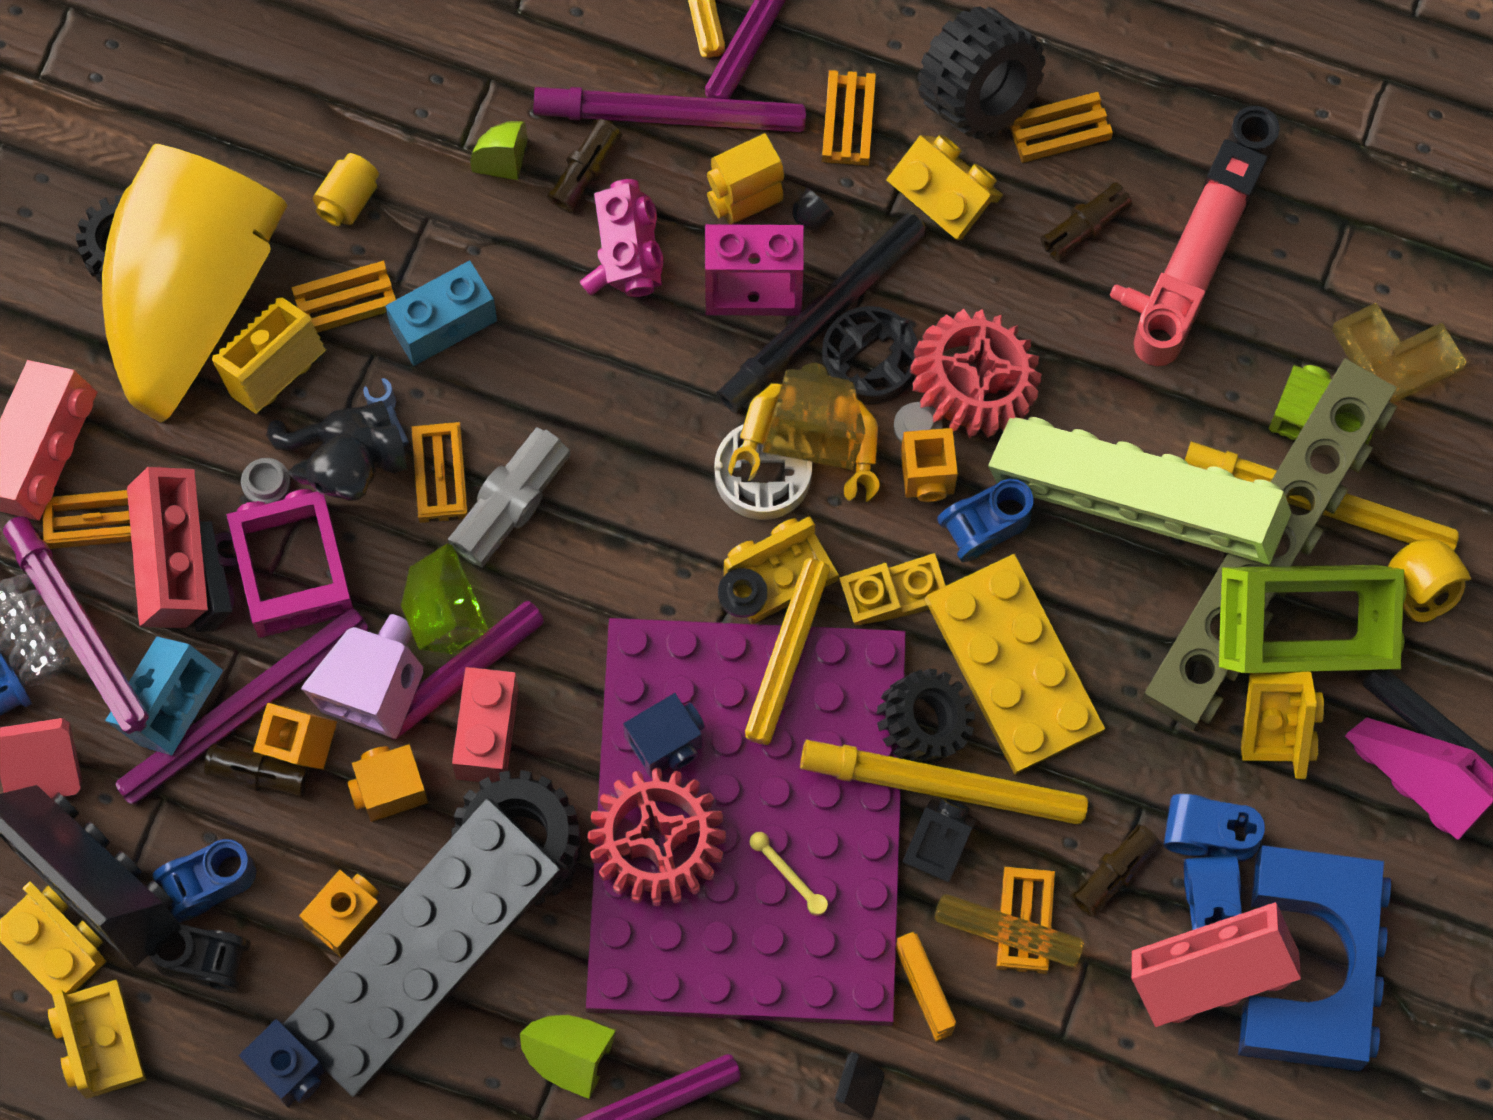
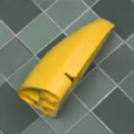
M154 144L151 147L133 182L126 188L120 199L109 232L102 271V301L106 337L124 394L134 408L160 423L167 420L174 412L234 316L270 253L271 248L268 242L287 208L286 202L279 195L252 179L201 156L161 144Z

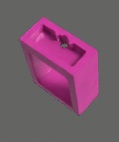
M705 224L706 315L798 316L801 313L804 271L803 225ZM749 258H759L760 261L757 264H752L749 262ZM755 294L759 297V300L757 302H750L748 297Z
M301 489L289 493L284 500L268 504L262 501L249 502L241 505L237 512L226 514L252 623L258 638L336 619L347 610L353 609L324 494L310 489ZM317 516L333 583L262 601L246 534Z

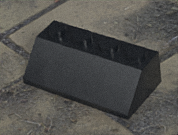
M38 785L1 793L0 837L135 968L180 925L168 910L174 903L170 896L153 880L145 887L137 879L142 871L122 851H119L113 857L105 849L110 844V841L90 821L82 828L74 820L79 815V812L59 792L51 799Z

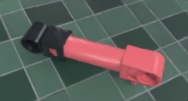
M1249 106L1240 110L1234 117L1228 139L1223 141L1197 204L1164 273L1160 274L1151 296L1118 284L1114 285L1110 293L1111 299L1141 313L1133 344L1138 357L1148 365H1168L1180 354L1219 262L1241 215L1245 214L1262 177L1265 165L1272 156L1280 127L1276 116L1265 107ZM1254 133L1261 137L1262 141H1249L1243 134ZM1156 329L1164 330L1171 339L1159 341L1154 339L1149 332Z

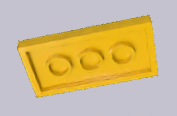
M1015 554L926 595L925 601L1014 775L1105 730Z

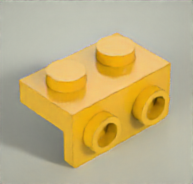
M941 134L937 138L920 135L886 180L955 239L962 240L990 202L998 203L1003 194L994 187L997 180L992 174L978 164H974L971 168L958 157L962 150L950 139Z
M807 517L799 522L796 518L784 521L772 530V536L756 544L752 540L741 543L728 553L729 558L724 560V576L734 569L747 568L760 574L767 585V600L764 607L757 614L747 617L751 624H755L789 606L803 563L807 558H814L829 565L830 570L825 587L838 581L839 574L815 535V524L811 517ZM738 585L733 592L739 598H746L752 593V590L747 585Z
M1311 672L1250 673L1241 740L1243 761H1292L1295 779H1306L1309 761H1316L1318 756L1317 731H1313L1314 723H1322L1324 714L1323 693L1315 692Z
M117 979L68 995L63 990L52 993L55 1007L48 1009V1017L55 1038L64 1037L68 1056L61 1058V1066L69 1088L77 1086L78 1091L88 1099L146 1080L122 989Z

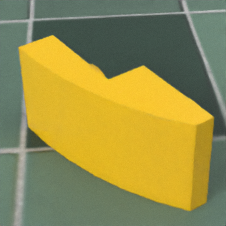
M935 553L888 568L887 563H883L840 577L854 625L880 622L930 610L925 601L926 595L946 586Z

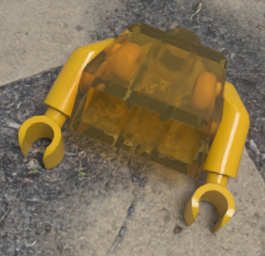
M819 363L806 364L801 370L789 369L785 372L782 384L769 385L750 403L740 435V439H743L744 442L742 447L736 449L732 454L728 471L732 476L736 462L738 460H746L752 466L748 481H751L755 477L760 465V457L756 452L758 445H763L762 452L850 470H853L856 464V473L844 485V495L847 500L851 501L856 496V483L859 482L866 488L865 497L866 502H868L878 492L880 486L877 476L870 471L871 465L876 464L878 424L865 405L857 399L854 384L849 380L828 376L826 368Z

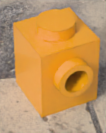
M953 428L903 432L901 460L905 497H917L919 501L934 502L946 498L948 494H954L958 473Z
M267 703L253 751L297 765L324 770L337 721L294 708Z
M410 744L392 750L387 746L377 747L366 751L361 755V760L352 763L356 779L347 781L356 810L366 807L371 822L428 804Z
M339 870L299 917L307 930L343 958L383 913L379 902L375 899L380 893L361 875L356 874L351 879Z

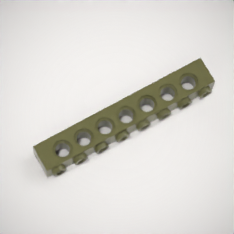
M1344 358L1271 480V483L1284 491L1286 498L1292 495L1305 497L1311 504V512L1306 515L1291 513L1281 540L1286 545L1287 553L1280 557H1273L1270 565L1229 553L1226 555L1144 692L1143 702L1194 731L1200 719L1207 724L1211 722L1224 699L1217 695L1216 692L1225 677L1234 682L1240 673L1219 668L1220 641L1210 631V625L1220 619L1222 567L1292 566L1300 551L1308 556L1310 555L1324 531L1317 527L1316 524L1325 510L1332 514L1335 513L1348 491V488L1341 485V482L1349 469L1359 473L1373 449L1372 446L1365 443L1374 427L1384 431L1398 406L1390 402L1397 387ZM1340 413H1351L1358 418L1361 428L1354 432L1343 431L1337 426L1335 416ZM1316 454H1326L1334 460L1336 470L1328 474L1319 473L1312 467L1310 458ZM1287 592L1265 593L1264 631L1274 615L1266 610L1275 593L1284 598ZM1193 661L1203 662L1211 669L1212 679L1204 684L1193 683L1185 674V666Z

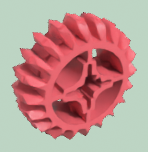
M963 309L957 312L954 319L946 314L940 318L936 326L932 325L925 331L922 336L923 340L919 341L914 349L915 359L911 364L910 373L917 376L912 384V391L925 393L920 400V408L933 406L936 410L933 415V422L940 421L944 417L951 421L949 428H953V432L957 431L961 425L965 426L969 438L976 436L980 429L989 438L995 435L998 429L1004 431L1009 418H1025L1029 412V406H1032L1038 397V390L1036 388L1041 382L1042 374L1035 371L1039 364V356L1027 354L1031 347V339L1019 341L1015 337L1018 333V325L1007 330L1001 326L1002 315L994 317L992 322L987 321L984 311L981 309L971 319ZM968 346L966 353H955L953 357L943 356V353L951 348ZM998 390L1009 391L1008 395L1002 399L984 401L986 393L996 394Z
M654 768L652 771V781L644 782L641 772L635 771L632 774L634 787L629 789L625 782L617 780L614 783V788L619 798L617 799L610 794H602L600 804L608 812L593 811L591 814V822L600 827L588 832V842L599 845V847L590 852L591 860L593 863L607 862L599 870L600 878L603 881L610 880L619 875L613 886L614 892L618 895L625 892L630 885L633 886L632 901L635 903H640L645 891L651 892L652 904L654 906L661 905V892L670 891L671 899L674 903L681 902L680 887L685 885L692 894L698 893L700 885L695 875L711 880L714 877V870L707 862L720 863L723 859V852L713 846L726 841V832L714 828L723 822L722 812L716 810L708 811L714 804V797L711 793L695 798L700 789V783L697 780L690 781L685 788L680 787L682 780L681 772L674 771L670 781L663 782L661 769ZM655 801L674 804L686 811L691 817L685 819L683 815L666 816L658 810ZM639 806L641 823L637 828L626 832V838L614 841L616 830L621 820L629 811ZM649 817L652 818L655 829H658L659 833L665 837V843H663L664 856L661 854L659 845H656L655 841L649 838ZM699 833V841L691 857L684 864L675 868L672 855L673 850L679 844L687 842V836ZM630 855L631 859L637 857L649 858L656 864L659 873H650L636 869L622 857Z

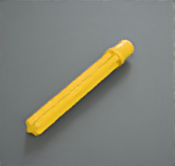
M1192 441L1185 457V461L1191 466L1206 470L1209 467H1219L1233 474L1235 478L1254 482L1257 479L1271 482L1277 470L1238 458L1236 453L1227 450L1225 453ZM1347 493L1334 514L1327 510L1322 514L1409 544L1418 540L1433 538L1444 542L1455 551L1459 539V532L1456 529ZM1292 495L1286 498L1288 504L1311 511V504L1305 497Z
M806 739L801 755L800 769L836 776L839 780L850 782L853 779L1073 824L1082 823L1087 814L1088 799L1084 795L860 751L854 746H837Z

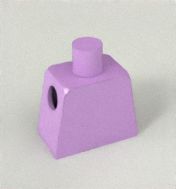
M390 614L378 635L356 627L348 629L306 680L301 689L321 713L396 739L423 675V666L406 646L415 632V627L404 618Z

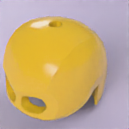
M1433 538L1418 540L1407 545L1392 558L1388 567L1404 569L1406 599L1403 603V612L1415 622H1427L1451 610L1457 605L1464 593L1465 581L1471 580L1467 568L1455 551L1444 542ZM1444 592L1449 593L1448 599L1443 604L1436 605L1434 603V600ZM1426 607L1429 611L1419 612L1414 608Z

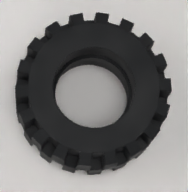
M973 7L970 13L965 10L957 14L953 22L949 20L942 27V32L938 36L935 35L930 42L931 47L929 51L924 53L921 61L923 68L918 73V82L921 83L918 89L919 95L924 99L923 103L927 108L968 137L972 136L975 139H983L986 135L990 138L999 134L1001 129L1007 130L1014 125V121L1024 115L1027 111V106L1037 96L1038 92L1036 90L1044 77V73L1041 70L1046 65L1045 56L1042 55L1044 48L1041 42L1036 40L1037 37L993 8Z
M522 770L520 778H511L510 771L499 772V781L492 783L489 777L479 782L480 790L477 793L470 789L463 797L465 805L463 808L457 807L454 815L456 825L455 828H452V837L487 798L493 799L511 818L528 817L539 822L547 832V840L543 849L565 870L536 900L534 904L537 906L545 903L544 895L550 892L554 896L559 894L563 890V881L565 879L571 881L576 872L575 863L576 861L580 862L581 835L574 806L569 804L567 794L561 788L557 790L553 788L552 780L541 776L540 780L537 781L533 779L532 772Z

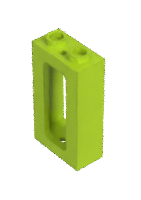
M1381 565L1222 567L1219 668L1241 673L1401 669V653L1405 643L1402 632L1403 603L1406 599L1404 569ZM1355 591L1358 594V631L1352 639L1263 641L1265 593Z

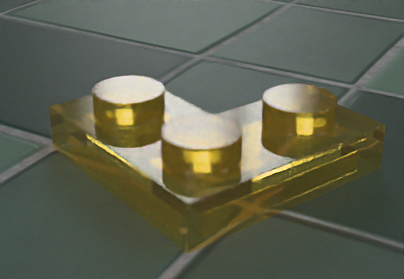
M1377 303L1335 322L1332 327L1334 335L1351 362L1397 387L1390 400L1392 403L1463 370L1467 363L1443 323L1400 342Z

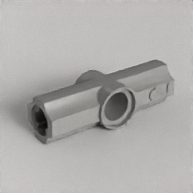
M536 427L505 467L502 465L498 466L488 476L478 493V502L448 538L449 545L464 559L473 565L476 564L483 568L514 527L517 529L521 528L534 514L542 499V491L571 456L570 449L548 430Z

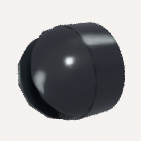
M806 188L793 204L792 215L798 225H803V228L807 230H815L825 225L834 215V212L820 197L809 188Z

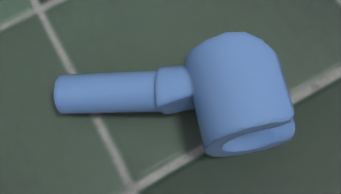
M382 378L386 394L380 398H374L370 396L365 386L363 390L367 404L383 401L388 411L391 425H396L404 447L409 443V440L394 410L396 405L395 395L391 383L387 379Z

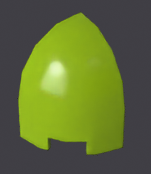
M507 121L491 127L482 135L470 158L472 172L518 180L528 140L525 121Z
M571 1015L547 1016L531 1022L520 1033L521 1049L529 1064L543 1078L560 1088L589 1099L600 1079V1076L596 1075L598 1063L605 1052L610 1053L616 1030L588 1019Z

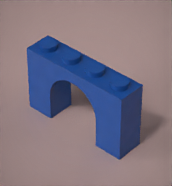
M1270 846L1261 847L1255 857L1251 907L1260 908L1276 902L1282 911L1309 914L1321 919L1333 928L1343 942L1347 953L1348 971L1342 989L1323 1000L1302 1002L1255 995L1249 996L1242 1005L1239 1056L1361 1071L1369 1062V1057H1377L1380 1029L1379 1027L1372 1026L1373 1007H1380L1382 1002L1384 980L1383 977L1376 976L1377 957H1384L1387 945V927L1379 926L1381 907H1388L1391 893V879L1383 877L1384 861Z

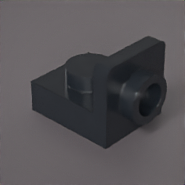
M942 798L940 802L931 799L923 812L903 862L949 882L977 819L968 815L970 809L960 802L948 798Z

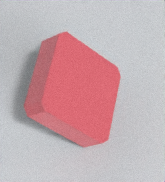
M64 718L0 727V779L4 793L38 785L51 799L58 792L63 797L77 794L81 789L82 776L70 722Z

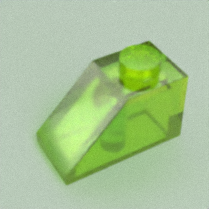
M445 544L409 567L401 608L419 650L452 654L489 631L453 544Z

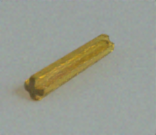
M948 894L941 896L935 912V920L939 923L1071 967L1078 964L1084 947V941L1081 938Z

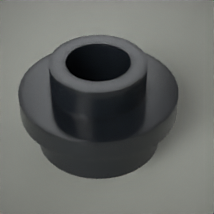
M734 569L728 572L719 583V603L732 616L740 618L753 616L766 603L767 585L762 576L751 569ZM738 585H747L751 588L752 593L746 598H739L734 594L733 590Z

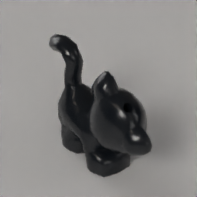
M383 401L374 402L362 407L335 410L322 423L306 426L293 433H286L287 427L279 420L270 422L266 436L276 450L295 451L314 443H323L309 459L295 464L289 470V474L295 481L311 485L320 494L344 498L347 501H356L366 495L368 485L374 480L376 468H382L384 471L394 474L407 469L403 442L396 425H391L389 414Z

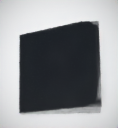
M851 1052V1055L848 1054L833 1107H836L835 1110L870 1120L873 1117L882 1087L884 1072L860 1054Z

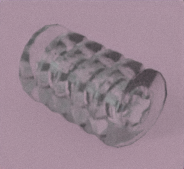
M20 574L0 581V650L5 655H9V664L15 671H19L21 683L24 686H35L54 678L65 670L69 665L70 658L64 657L62 654L71 645L66 637L53 640L61 628L56 621L42 624L50 616L51 612L47 605L32 608L39 602L41 595L37 590H29L22 593L30 585L31 579L27 574Z

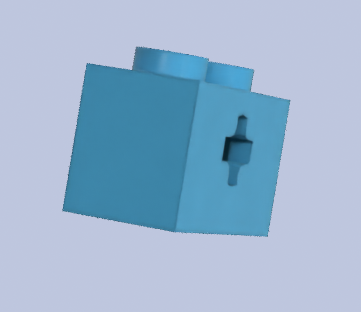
M470 260L385 306L390 328L413 366L497 321L494 298Z
M156 636L129 681L149 714V719L146 721L147 727L141 732L135 731L127 734L123 732L112 712L109 713L105 721L137 745L172 756L223 670L190 644Z

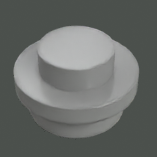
M912 402L903 406L897 412L894 419V433L901 444L903 432L942 429V420L933 422V415L936 411L933 406L920 408V402Z
M260 458L251 462L244 469L241 476L242 490L251 502L262 501L268 504L284 499L290 489L291 481L288 470L281 462L272 458Z

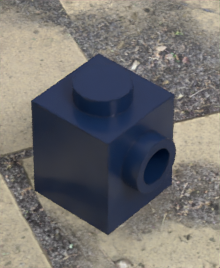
M676 693L623 723L624 737L650 778H652L654 768H660L662 772L669 767L676 771L687 766L698 757L697 750L702 748V734L700 731L705 728L704 722L693 704L689 702L683 705Z
M277 1019L239 1054V1057L248 1069L287 1108L295 1100L298 1103L306 1101L322 1083L318 1077L325 1071L320 1062Z

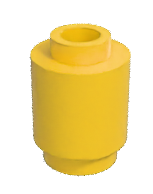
M352 153L347 154L344 160H337L313 196L318 216L333 226H340L341 223L352 225L377 188L375 181L379 177L378 170L366 159Z

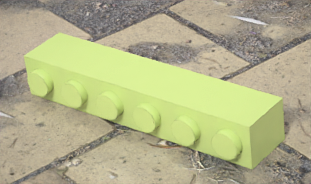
M1017 417L1014 419L1009 418L988 465L996 483L1006 479H1018L1031 489L1033 498L1268 565L1272 561L1291 516V510L1284 491L1269 481L1257 479L1254 482L1238 479L1227 470L1219 467H1209L1206 470L1191 466L1185 460L1175 455L1164 454L1162 457L1144 453L1139 447L1131 443L1121 441L1115 445L1101 441L1093 434L1084 430L1064 431L1054 428L1049 422L1037 417H1029L1028 420Z

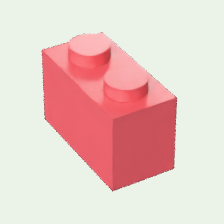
M465 667L452 759L456 780L480 782L489 777L490 781L494 783L500 780L499 772L508 771L519 692L515 672Z

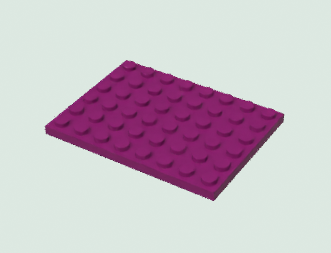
M609 618L597 811L608 812L600 804L602 794H610L617 799L619 798L614 788V783L617 780L625 782L630 789L634 787L633 772L640 771L644 782L652 781V778L649 777L625 739L623 723L676 693L683 705L689 702L693 704L705 725V728L700 731L702 734V748L697 750L698 757L687 766L676 770L682 774L680 787L685 788L690 781L695 779L700 783V789L695 798L703 794H712L714 804L708 811L716 810L722 812L723 822L714 828L726 832V841L719 845H713L723 852L722 861L720 863L707 862L714 870V877L711 880H706L695 875L700 885V891L692 894L685 885L681 886L682 900L678 903L672 901L670 891L661 892L662 902L660 906L652 904L651 892L648 891L644 892L640 903H635L632 901L633 886L631 885L625 892L618 895L614 892L613 886L619 875L610 880L603 881L600 878L599 870L607 862L594 863L586 1012L893 1025L900 789L853 779L849 782L839 780L836 776L800 769V761L806 739L837 746H854L860 751L898 758L893 754L898 747L896 743L887 747L882 740L890 735L887 729L882 731L878 729L877 722L886 717L877 714V707L885 702L881 699L884 691L890 689V685L904 678L905 631L810 627L772 740L768 745H762L748 740L745 737V729L782 625ZM671 767L662 771L663 782L670 781V777L674 772ZM655 801L658 810L666 816L683 815L685 819L691 817L686 811L674 804ZM639 806L629 811L621 820L616 830L614 841L626 838V832L637 828L641 823ZM649 817V838H652L655 844L659 845L661 854L664 856L663 843H665V837L659 833L658 829H655L652 818ZM764 832L769 837V845L814 894H820L826 898L828 906L824 914L814 916L809 913L806 899L762 851L752 849L749 842L752 834ZM699 833L687 836L688 841L679 844L673 850L672 855L675 868L684 864L691 857L697 847ZM630 855L622 857L636 869L650 873H659L656 864L649 858L637 857L631 859Z

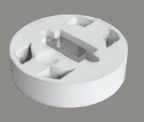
M770 421L764 444L758 445L756 450L760 457V463L785 462V469L793 470L794 474L792 476H785V482H741V477L729 474L728 466L732 454L738 449L737 441L740 440L743 425L732 430L721 442L715 457V483L723 501L738 514L756 520L779 518L798 507L808 493L812 476L811 455L804 440L788 426ZM771 434L786 439L787 447L782 442L771 438ZM738 460L733 471L741 470V463L749 462ZM789 491V499L773 506L774 501L780 499ZM739 493L746 499L755 502V506L740 501Z

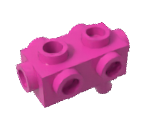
M619 180L612 183L610 189L594 193L602 248L598 250V259L601 265L580 280L583 288L591 296L607 284L630 297L649 295L654 292V287L662 285L660 275L663 269V254L659 244L655 241L654 235L657 220L655 205L648 195L640 191L637 180Z

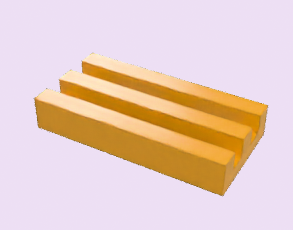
M829 70L822 162L869 166L876 73H866V77H859L857 72L848 71L846 76L838 75V71ZM837 88H846L842 151L834 152L832 151ZM856 89L865 90L861 150L860 153H851Z
M1099 92L1029 109L1022 117H1018L1014 121V125L1010 127L1021 162L1024 163L1111 140L1113 131L1111 125L1107 124V114L1105 108L1101 107ZM1074 115V116H1071V117L1059 119V118H1062V117ZM1055 120V121H1052V122L1040 124V123H1043V122ZM1093 123L1097 127L1029 146L1026 144L1028 140L1065 133L1070 129ZM1036 125V126H1033V127L1021 129V128H1024V127Z
M384 260L292 287L297 307L308 314L309 317L310 313L334 306L340 307L354 303L355 300L383 292V298L311 318V322L315 325L314 328L318 332L387 313L385 306L396 300Z
M460 422L411 426L419 522L427 523L429 519L438 518L439 521H449V517L458 516L459 520L464 519L468 514ZM442 435H451L456 504L450 505L447 503ZM432 436L437 506H428L423 437Z
M127 490L52 497L43 512L44 541L50 549L132 542L130 526L54 533V530L130 523L129 511L87 513L54 518V512L128 505Z
M1004 867L997 970H1007V968L1016 969L1019 972L1032 970L1040 974H1047L1055 871ZM1014 879L1023 880L1017 957L1008 956ZM1033 881L1043 882L1038 959L1028 958Z
M911 932L897 938L895 951L935 1042L951 1036L956 1021L918 935Z

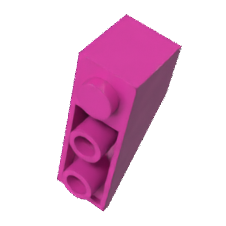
M1368 717L1345 735L1363 760L1375 764L1391 779L1392 785L1400 794L1418 803L1429 814L1430 820L1438 829L1450 833L1457 840L1493 805V768L1471 749Z

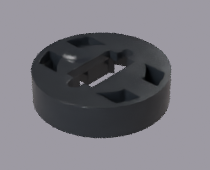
M864 306L849 310L831 324L824 337L822 367L826 379L836 392L848 400L853 398L861 401L863 404H880L890 401L902 394L915 376L910 373V368L915 359L914 349L918 344L916 335L908 320L891 310L875 306ZM865 320L867 323L857 325L855 322ZM835 336L841 341L840 353L831 345ZM877 338L882 343L887 339L893 340L894 343L889 347V351L892 354L865 377L861 378L858 374L852 378L846 376V373L851 369L847 363ZM900 358L909 366L905 374L899 369ZM880 386H884L886 388L879 391H875L874 389Z

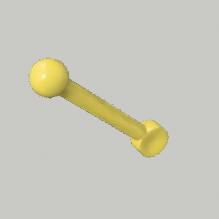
M764 832L752 834L749 840L752 849L762 851L806 899L809 913L814 916L824 914L828 906L826 898L823 895L814 894L769 845V837Z

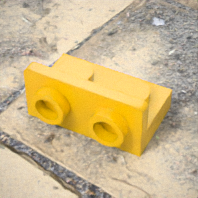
M29 882L23 887L27 895L0 919V942L51 995L59 990H63L66 995L74 993L106 963V960L97 950L103 941L84 921H81L75 927L63 915L69 907L49 886L40 892Z

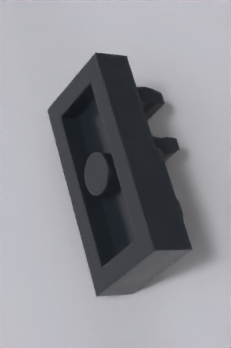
M199 521L208 610L197 618L194 623L196 632L215 631L233 612L234 593L231 585L226 582L225 574L230 573L238 565L237 558L233 557L225 558L218 552V548H227L233 542L231 534L220 532L214 535L212 521Z

